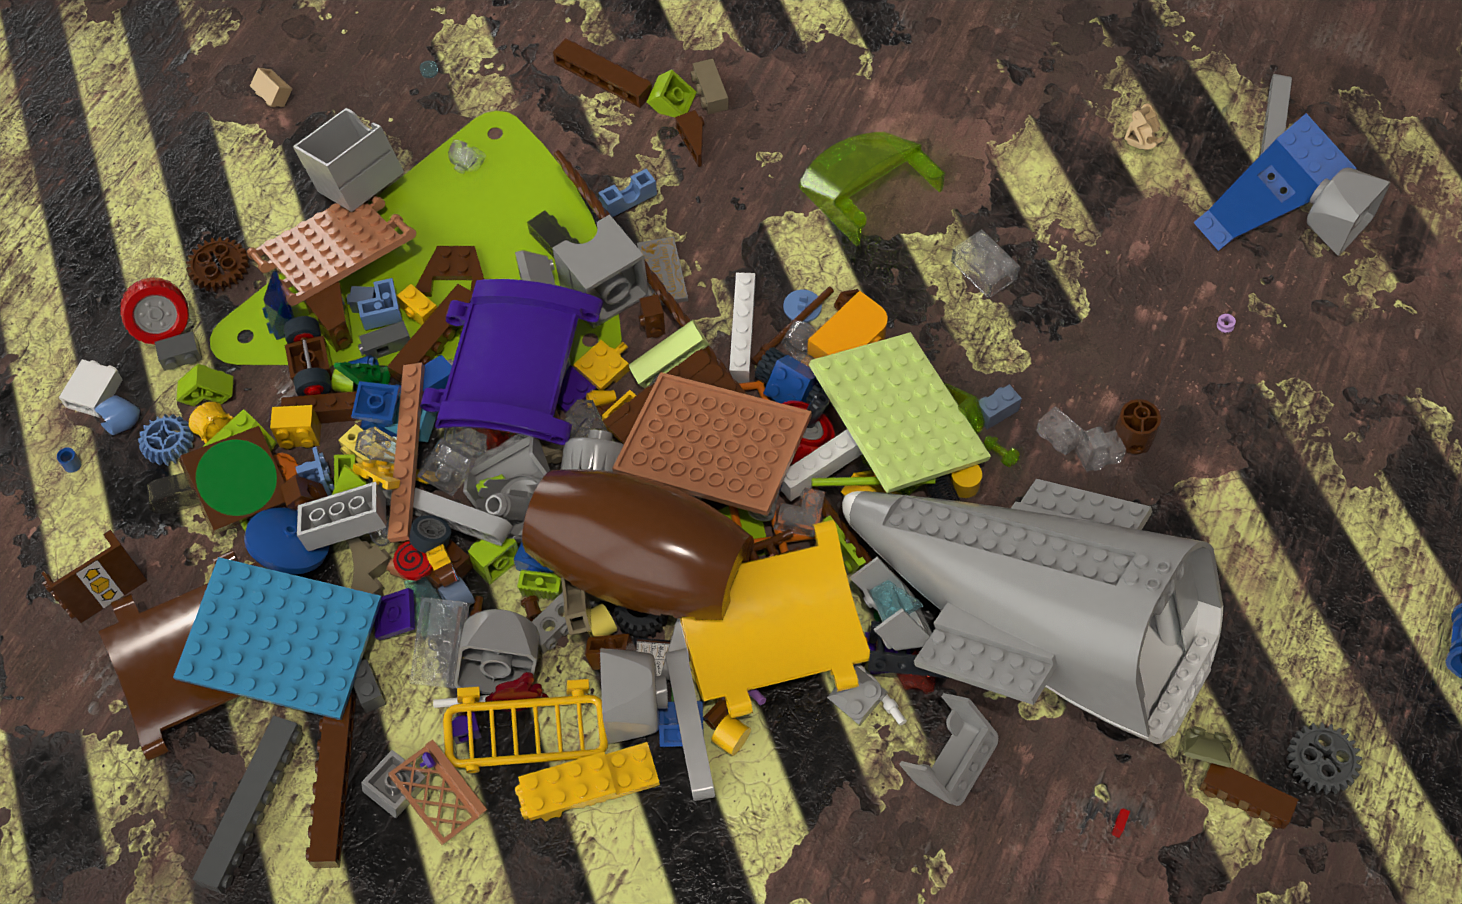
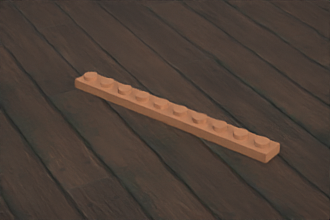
M422 362L403 365L393 478L399 479L400 485L399 488L392 489L387 538L390 542L409 540L412 525L421 419L420 404L423 395L425 366Z

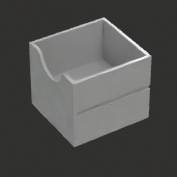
M345 108L294 145L293 148L304 168H306L317 191L352 212L403 174L404 171L382 127L373 122L371 124L372 129H369L361 122L355 112Z
M610 215L597 222V234L591 241L584 244H574L565 240L553 247L560 286L598 297L603 301L599 321L588 322L593 329L639 302V298L648 296L644 255Z

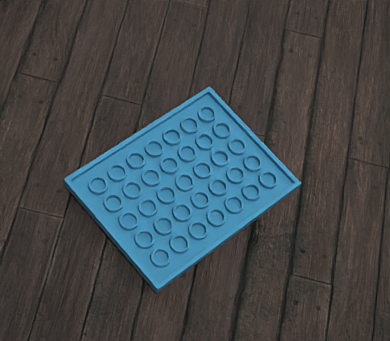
M218 557L173 678L219 691L342 720L382 597Z

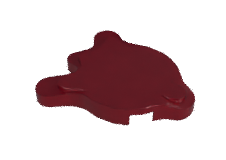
M525 672L516 680L497 685L495 687L496 691L487 696L485 702L547 698L549 696L542 693L541 684H532L534 682L533 673ZM516 708V712L527 708ZM501 709V711L511 712V709Z

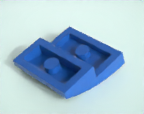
M668 701V709H659L660 747L683 746L675 702ZM697 701L703 730V701Z

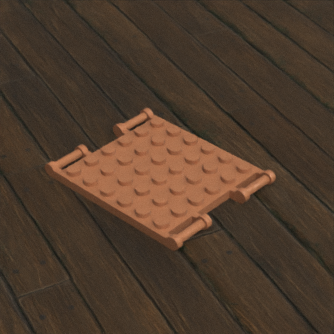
M374 195L370 198L373 202L369 205L367 202H364L352 212L335 203L323 212L316 213L312 218L300 222L294 228L282 232L276 238L267 240L263 245L257 248H249L246 254L257 263L258 269L262 273H267L277 268L285 279H277L274 282V287L286 297L289 305L295 306L412 240L416 236V231L405 224L399 214L392 215L390 220L386 222L377 213V211L384 208L385 201L381 197ZM399 227L404 233L399 235L394 229ZM265 255L269 261H264L261 256ZM293 287L298 293H292L288 288Z

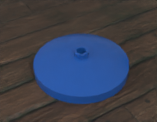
M271 508L257 513L247 524L244 535L246 549L253 559L270 570L287 574H303L318 568L326 559L330 545L307 551L297 537L298 510L290 508Z

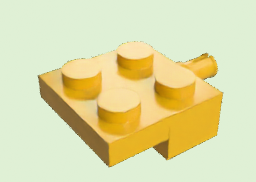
M600 340L573 364L574 369L598 390H604L613 381L617 383L630 371L629 363L620 355L628 346L621 342L619 346L613 349Z

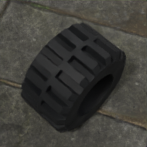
M615 605L614 612L617 625L622 633L625 632L630 637L648 638V636L654 638L656 637V632L661 633L663 626L666 627L668 615L649 614L646 617L637 618L630 614L632 609Z

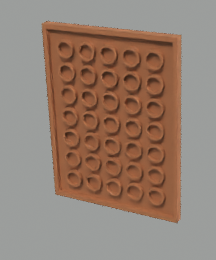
M660 372L612 469L613 472L653 480L687 494L768 516L812 414L811 411Z

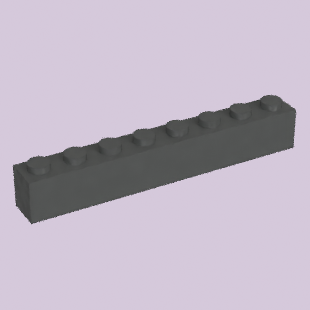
M273 715L193 877V880L199 886L224 894L225 889L231 885L233 873L243 860V852L246 846H249L252 842L253 831L256 825L261 823L263 811L272 800L273 790L282 779V771L285 765L291 761L295 745L301 740L302 730L297 723Z

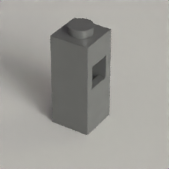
M404 321L359 336L361 344H358L361 355L366 354V356L371 355L372 357L380 358L400 351L410 340Z

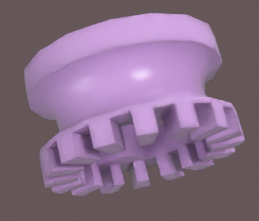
M1223 314L1218 318L1217 328L1224 333L1232 332L1236 320L1230 314Z

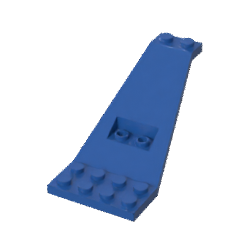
M1306 113L1282 133L1194 224L1215 248L1220 251L1234 238L1309 203L1314 191L1324 179L1328 178L1331 180L1343 168L1349 167L1355 170L1357 168ZM1271 173L1275 174L1273 180L1268 179V175ZM1286 187L1287 193L1281 194V188Z

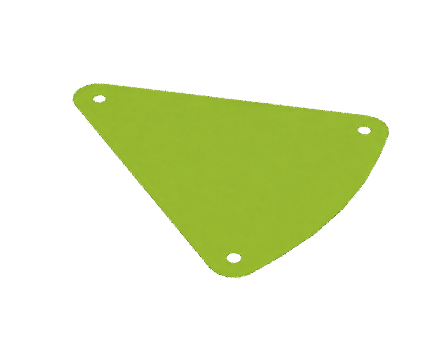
M503 111L486 112L473 119L377 196L385 201L384 208L377 211V213L386 222L390 220L392 215L399 214L403 218V222L416 231L415 238L338 282L340 283L346 303L347 295L350 294L352 286L374 287L373 282L393 278L398 295L410 284L416 287L437 246H475L484 279L521 280L515 252L524 250L545 255L548 257V260L552 259L555 269L552 271L555 285L560 286L553 247L565 240L574 244L587 243L597 234V227L591 212L574 183L568 178L561 165L544 144L516 116ZM492 128H500L503 134L499 139H491L488 137V131ZM399 227L394 229L399 235L404 233ZM281 273L222 319L213 329L210 337V348L216 358L225 363L235 365H288L284 325L295 317L310 316L305 301L291 306L286 301V297L276 290L274 282L277 279H285ZM434 280L432 297L427 298L438 307L457 284L471 290L472 280ZM293 287L288 288L292 293H298ZM347 304L353 343L336 352L325 338L329 347L332 365L337 362H349L366 357V354L361 355L358 344H361L359 336L389 325L365 330L360 314L352 313L350 305ZM400 308L402 320L411 339L421 325L413 318L408 317L405 311ZM619 314L594 329L587 321L578 319L569 354L572 367H574L573 364L592 348L582 343L584 335L588 333L597 335L598 342L602 340L613 349L621 344ZM463 326L459 327L454 337L448 340L441 353L437 354L433 359L442 355L447 361L449 359L454 361ZM243 330H250L254 334L253 339L248 343H241L237 339L238 334ZM400 351L377 358L379 366H388Z

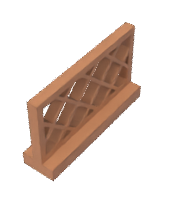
M433 739L425 747L388 773V776L441 845H444L475 820L481 818L487 811L486 807ZM424 752H429L436 762V766L433 767L435 770H431V768H415L416 759L422 756ZM401 770L411 771L410 782L400 781L395 774ZM414 772L427 773L425 785L413 783ZM430 774H436L442 778L441 787L428 785ZM412 787L425 789L423 800L414 799L411 796ZM428 789L441 791L439 802L426 801ZM444 791L452 792L456 796L455 804L442 803ZM425 805L438 806L437 818L427 817L424 813ZM441 807L454 808L453 820L440 819ZM457 809L466 810L471 818L465 822L456 821ZM439 822L452 824L451 833L446 837H443L438 831Z

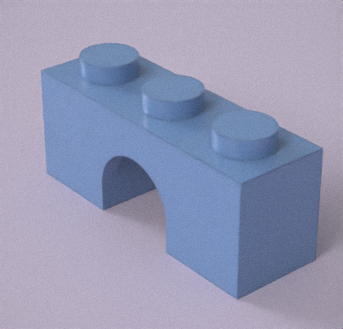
M647 169L630 176L631 182L624 190L619 191L615 185H612L598 192L602 206L612 217L657 195L656 180Z

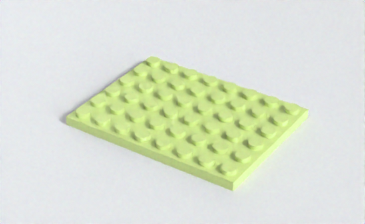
M911 332L810 361L809 366L886 493L968 468L990 459L989 452Z

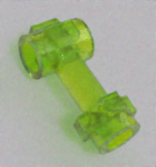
M989 435L984 440L983 445L987 451L993 449L1002 456L1001 462L1005 466L1011 467L1019 460L1020 453L1013 447L1006 450L997 443L998 438Z

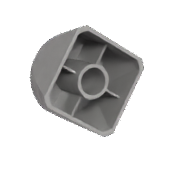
M1349 167L1343 168L1331 180L1328 178L1324 179L1310 198V203L1313 206L1307 216V225L1340 256L1372 221L1391 182Z
M502 609L485 610L470 616L463 626L454 686L456 688L479 687L480 693L491 694L496 691L495 687L497 685L516 680L525 672H530L534 675L539 645L537 627L523 615Z
M600 648L602 716L608 744L656 733L659 730V709H668L666 675L657 676L654 655L638 651Z

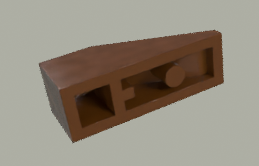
M696 110L675 117L676 129L697 166L701 167L703 126H705L702 116H698Z

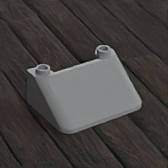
M516 434L468 463L463 492L476 509H482L476 506V500L478 498L482 499L478 495L476 484L480 483L479 480L501 474L506 479L518 474H529L541 480L550 471L539 438Z

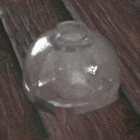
M454 139L448 151V158L455 166L454 170L462 174L465 171L474 172L478 170L483 164L486 155L473 146L471 148L467 146L468 143Z

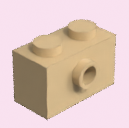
M258 68L250 84V87L256 91L255 93L262 97L266 104L271 107H284L292 91V88L272 69Z

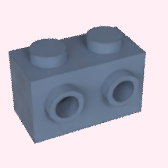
M1010 384L1004 388L1000 387L991 396L983 397L978 401L975 416L986 429H989L1018 412L1022 398Z

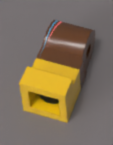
M444 544L426 552L429 563L444 587L460 580Z

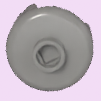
M589 430L588 437L570 438L565 443L561 470L580 469L581 467V469L613 472L612 468L624 444L612 441L613 434L611 432Z
M518 474L508 479H488L484 482V486L488 488L482 487L478 492V495L483 499L478 498L476 506L482 508L478 510L501 517L511 523L513 529L507 538H514L517 543H521L525 515L533 493L541 480L529 474Z

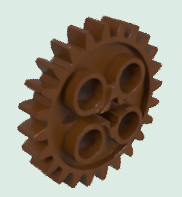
M221 237L217 241L211 238L210 243L204 240L203 246L197 244L198 250L192 249L194 255H188L190 260L186 261L188 276L194 285L198 284L200 289L205 287L206 291H209L211 287L214 292L217 291L218 287L224 291V286L226 285L231 288L232 282L238 284L237 278H244L242 273H247L246 267H249V258L245 248L242 247L241 243L237 244L235 239L230 242L229 237L224 241ZM211 253H214L218 263L220 264L223 272L225 273L224 275H221L216 263L210 255Z

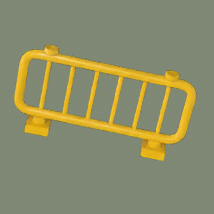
M589 679L567 680L566 695L572 696L479 702V687L457 688V703L462 704L450 706L443 717L445 756L455 768H466V773H478L479 767L575 760L605 752L608 748V741L603 723L602 700L595 695H584L588 694ZM592 703L597 708L600 743L596 749L585 750L581 704ZM577 704L580 750L563 752L559 705ZM555 706L559 752L541 753L538 707ZM533 707L537 754L519 755L516 708ZM511 709L514 755L497 757L494 710ZM489 710L492 757L474 758L472 712ZM467 712L470 759H457L454 756L452 716L455 713Z

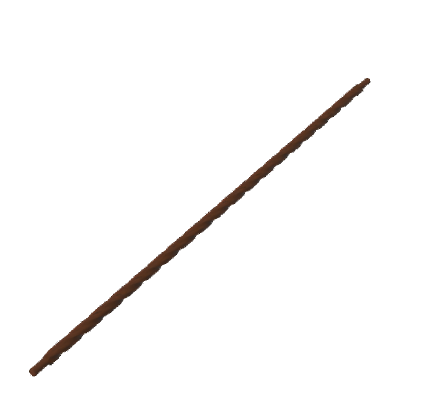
M560 150L555 151L554 156L562 165V170L574 183L601 220L610 215L602 206L595 193L588 188L579 172L572 167L571 162L566 160ZM645 261L647 282L667 306L679 325L683 327L691 320L682 312L680 305L666 291L664 284ZM709 345L703 350L733 379L730 371L715 355L711 346ZM813 486L807 490L806 493L823 513L824 517L831 516L845 535L844 541L852 543L856 548L855 552L858 559L863 557L866 564L871 562L872 558L857 542L847 525L839 519L837 512L828 500L821 495L818 487Z

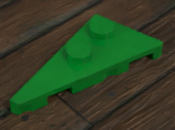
M337 362L334 364L335 369L357 385L359 381L389 384L390 373L387 366L380 367L379 365L363 363L350 364V362Z

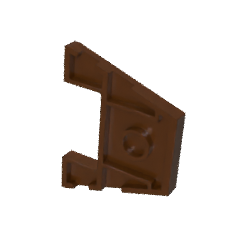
M437 246L415 288L426 297H432L434 280H472L471 291L473 292L476 280H484L475 246Z

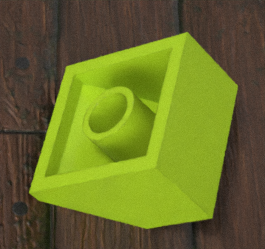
M671 69L658 76L647 103L659 114L675 118L688 113L697 92Z
M506 538L501 546L481 540L475 542L468 550L474 570L491 585L515 565L514 557L518 551V545L514 538Z

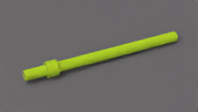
M877 477L811 478V486L881 485ZM935 478L912 486H919V484H935Z

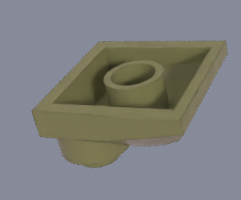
M1197 726L1187 729L1182 741L1185 756L1230 768L1231 758L1229 749L1231 740L1228 739V735L1220 732H1215V734L1208 733L1205 729Z

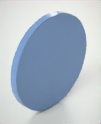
M809 290L791 292L785 298L783 304L786 316L793 320L818 296ZM822 304L801 323L815 320L821 313Z

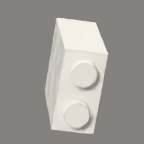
M82 359L59 399L66 408L101 418L95 412V408L108 398L114 396L123 379L118 370L113 366L106 367L96 361L91 360L89 362Z

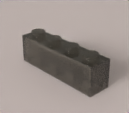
M545 210L527 222L529 233L553 258V247L567 240L574 244H580L576 238H572L569 235L568 230L564 226L561 227L558 224L557 219L553 215H549Z

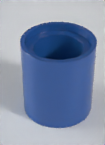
M66 447L57 453V460L66 472L74 473L80 469L82 462L72 448Z

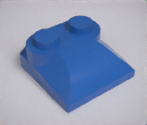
M359 381L351 417L375 422L380 427L393 425L399 404V386Z

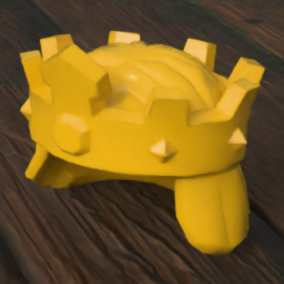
M206 402L199 405L190 415L189 428L192 433L199 435L206 444L234 417L230 416L229 413H225L220 403Z

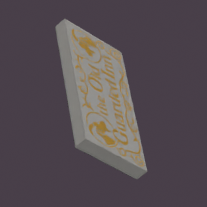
M674 237L637 243V247L644 255L649 268L664 284L666 291L673 296L677 303L688 301ZM647 282L648 296L656 295L651 285Z

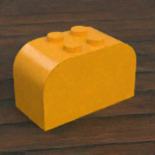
M859 291L808 339L807 361L810 362L813 359L885 340L887 329L886 311Z

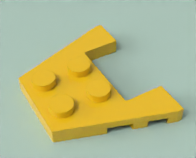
M376 458L375 461L363 460L362 463L353 464V471L365 479L371 477L373 482H376L378 485L380 482L383 483L382 488L386 490L399 488L400 480L393 478L394 463H389L386 459ZM416 469V481L425 484L438 482L439 474Z

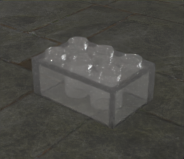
M982 229L955 246L952 251L951 262L987 298H990L1017 280L1020 266Z

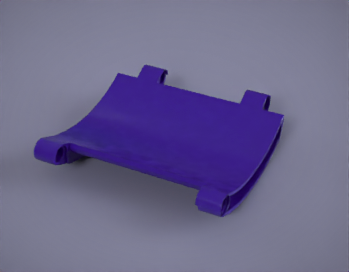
M514 279L476 280L470 303L453 300L450 302L447 311L446 322L448 324L464 326L446 389L426 388L420 407L428 412H439L435 424L437 429L450 427L486 428L523 434L558 445H565L570 438L573 424L554 418V413L578 319L598 322L603 301L598 297L577 290L541 282Z

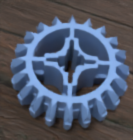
M164 414L163 418L157 416L155 421L149 420L150 425H143L145 431L140 432L141 437L138 439L139 449L143 452L145 458L149 459L152 463L156 462L158 465L164 462L167 466L170 461L176 464V459L180 458V455L188 453L189 448H193L192 442L195 441L193 433L190 431L189 423L182 417H176L174 414L170 417Z

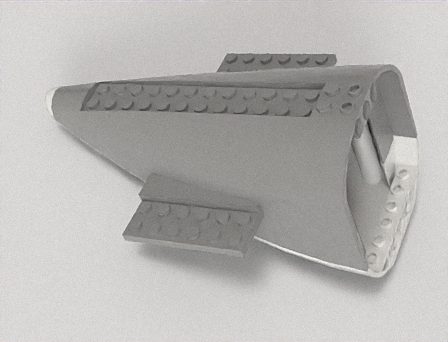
M1036 479L1021 502L1015 501L1011 508L872 491H855L845 495L843 498L842 510L849 525L906 581L941 610L934 621L935 630L914 660L916 667L1032 705L1035 704L1046 687L1080 709L1152 743L1160 744L1168 740L1172 735L1175 736L1211 671V665L1221 633L1223 602L1214 548L1211 544L1204 541L1143 531L1142 528L1152 514L1151 506Z

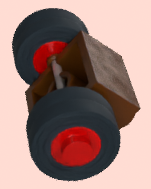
M310 316L295 317L284 325V334L287 342L285 350L297 396L328 394L331 391L333 367L329 347L324 336H321L319 322Z

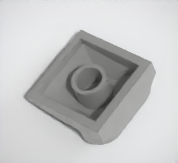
M854 665L859 686L837 692V687H835L827 698L858 725H861L888 692L859 667Z

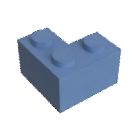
M393 278L373 282L376 298L357 302L360 318L365 330L403 321Z

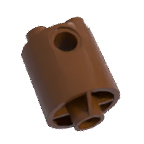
M1136 399L1127 402L1122 407L1113 433L1115 444L1120 452L1140 454L1149 451L1161 422L1160 412L1154 404L1147 400Z

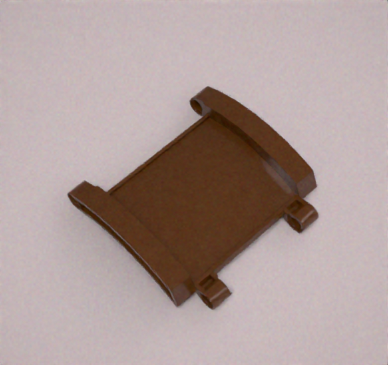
M234 550L213 558L214 564H216L218 557L239 562ZM255 562V563H253V564H250V565H254V566H258V567L265 568L264 566H262V565L259 564L258 562ZM208 583L143 612H140L131 593L111 602L118 622L98 631L122 686L133 717L140 746L147 761H151L169 752L165 743L167 738L164 730L240 696L173 678Z

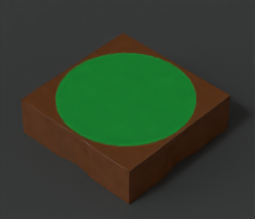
M259 426L180 455L179 462L191 488L199 499L201 511L212 535L240 525L266 509L286 506L281 485L285 482Z

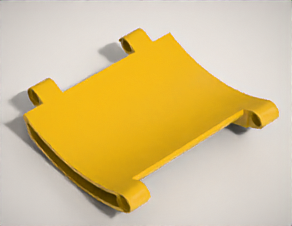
M834 520L812 524L816 538V545L814 547L741 563L729 590L731 602L723 620H695L693 617L683 616L682 619L680 618L700 697L703 701H708L725 696L730 718L753 713L748 694L749 690L830 671L831 675H834L837 692L859 686L853 665L869 661L870 649L853 601Z

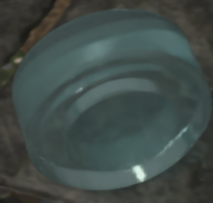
M434 61L423 62L420 65L421 75L425 78L435 77L438 74L437 64Z

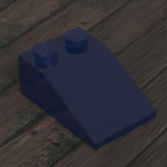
M273 271L263 299L265 307L262 310L265 318H269L270 321L266 323L269 333H274L276 340L285 338L284 325L287 321L294 318L291 305L286 301L277 271Z

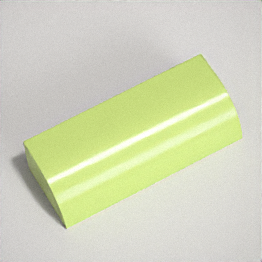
M691 320L630 363L629 368L638 384L643 388H647L656 382L660 372H669L694 352L709 346V343L695 320Z

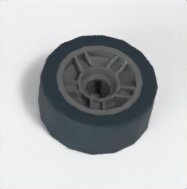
M434 515L420 516L411 525L410 543L415 549L423 553L441 544H444L445 548H447L451 536V527L440 517Z

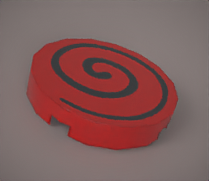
M410 541L399 546L394 553L393 563L395 570L406 580L417 581L424 576L427 577L433 571L426 553L415 549Z

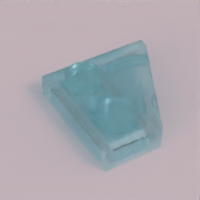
M889 580L870 590L883 622L901 608L910 614L923 607L918 599L913 598Z

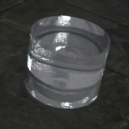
M794 321L784 336L782 344L790 353L799 357H805L808 352V339L816 330L806 322Z

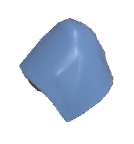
M117 395L108 398L95 408V412L106 421L101 423V426L111 435L131 429L140 418L139 407Z

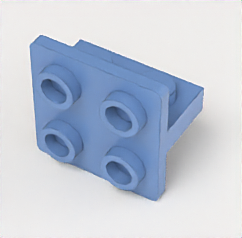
M313 447L315 461L305 462L302 465L296 466L297 474L300 477L323 484L327 495L330 496L334 490V484L332 479H330L329 474L331 472L323 452L319 453L317 447Z

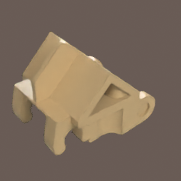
M1150 103L1144 104L1140 110L1132 113L1133 121L1130 122L1125 136V140H1128L1127 143L1129 145L1146 150L1156 147L1158 143L1165 139L1164 136L1160 138L1155 137V132L1160 130L1161 125L1158 121L1157 113Z

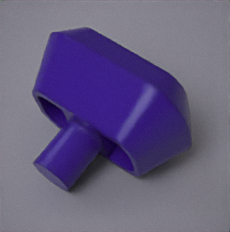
M424 752L422 755L423 762L420 763V766L435 767L436 762L429 752Z

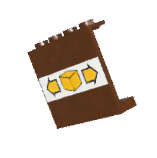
M111 529L103 534L111 547L55 582L49 574H46L44 571L41 573L45 578V581L42 583L48 592H51L52 596L66 610L71 619L76 617L80 623L147 581Z

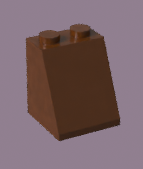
M338 281L304 300L310 317L317 319L322 335L336 352L353 343L348 307Z

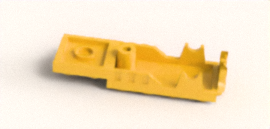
M648 742L608 754L601 752L519 776L520 784L515 787V791L519 798L520 810L524 820L529 819L532 821L542 818L546 822L550 818L561 817L562 811L572 808H585V806H592L598 802H606L609 799H616L659 786L660 782Z

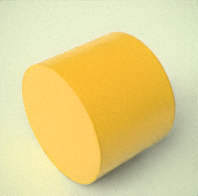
M978 464L951 473L950 479L959 497L970 498L979 491L982 470Z
M728 714L717 726L711 741L734 756L748 739L751 728L737 718H730Z

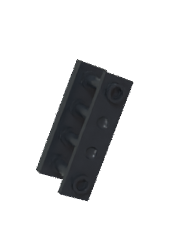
M871 621L869 643L876 644V651H870L868 670L949 678L916 667L914 660L917 655L907 654V649L898 650V653L885 652V644L874 630L882 622ZM930 627L932 633L935 630V627Z

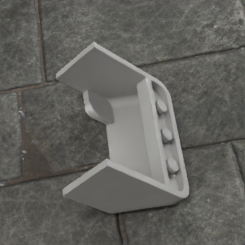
M524 250L515 252L521 280L555 285L552 271L555 269L552 259L548 260V257L545 255Z
M878 557L850 576L851 580L864 592L865 597L863 599L870 608L874 607L878 611L882 623L874 628V630L882 638L888 649L893 648L897 651L920 648L925 645L932 631L914 595Z
M943 693L941 697L952 709L946 721L947 728L952 735L932 768L926 764L916 765L901 761L899 765L918 786L948 804L959 806L964 802L998 744V734L969 698Z

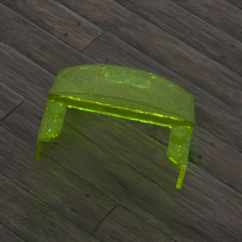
M871 132L847 138L822 152L804 172L799 188L857 246L860 244L861 229L865 227L867 218L865 213L860 211L853 204L852 200L848 199L850 196L906 161L938 192L943 190L945 172L921 150L920 144L887 132Z

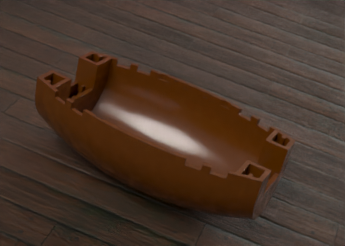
M562 469L551 470L546 473L530 500L522 531V543L525 552L544 568H549L556 576L571 582L573 586L615 605L659 616L661 614L673 615L674 618L681 619L683 616L693 617L695 620H723L731 602L729 590L741 562H748L754 548L753 536L705 502L660 482L605 470Z

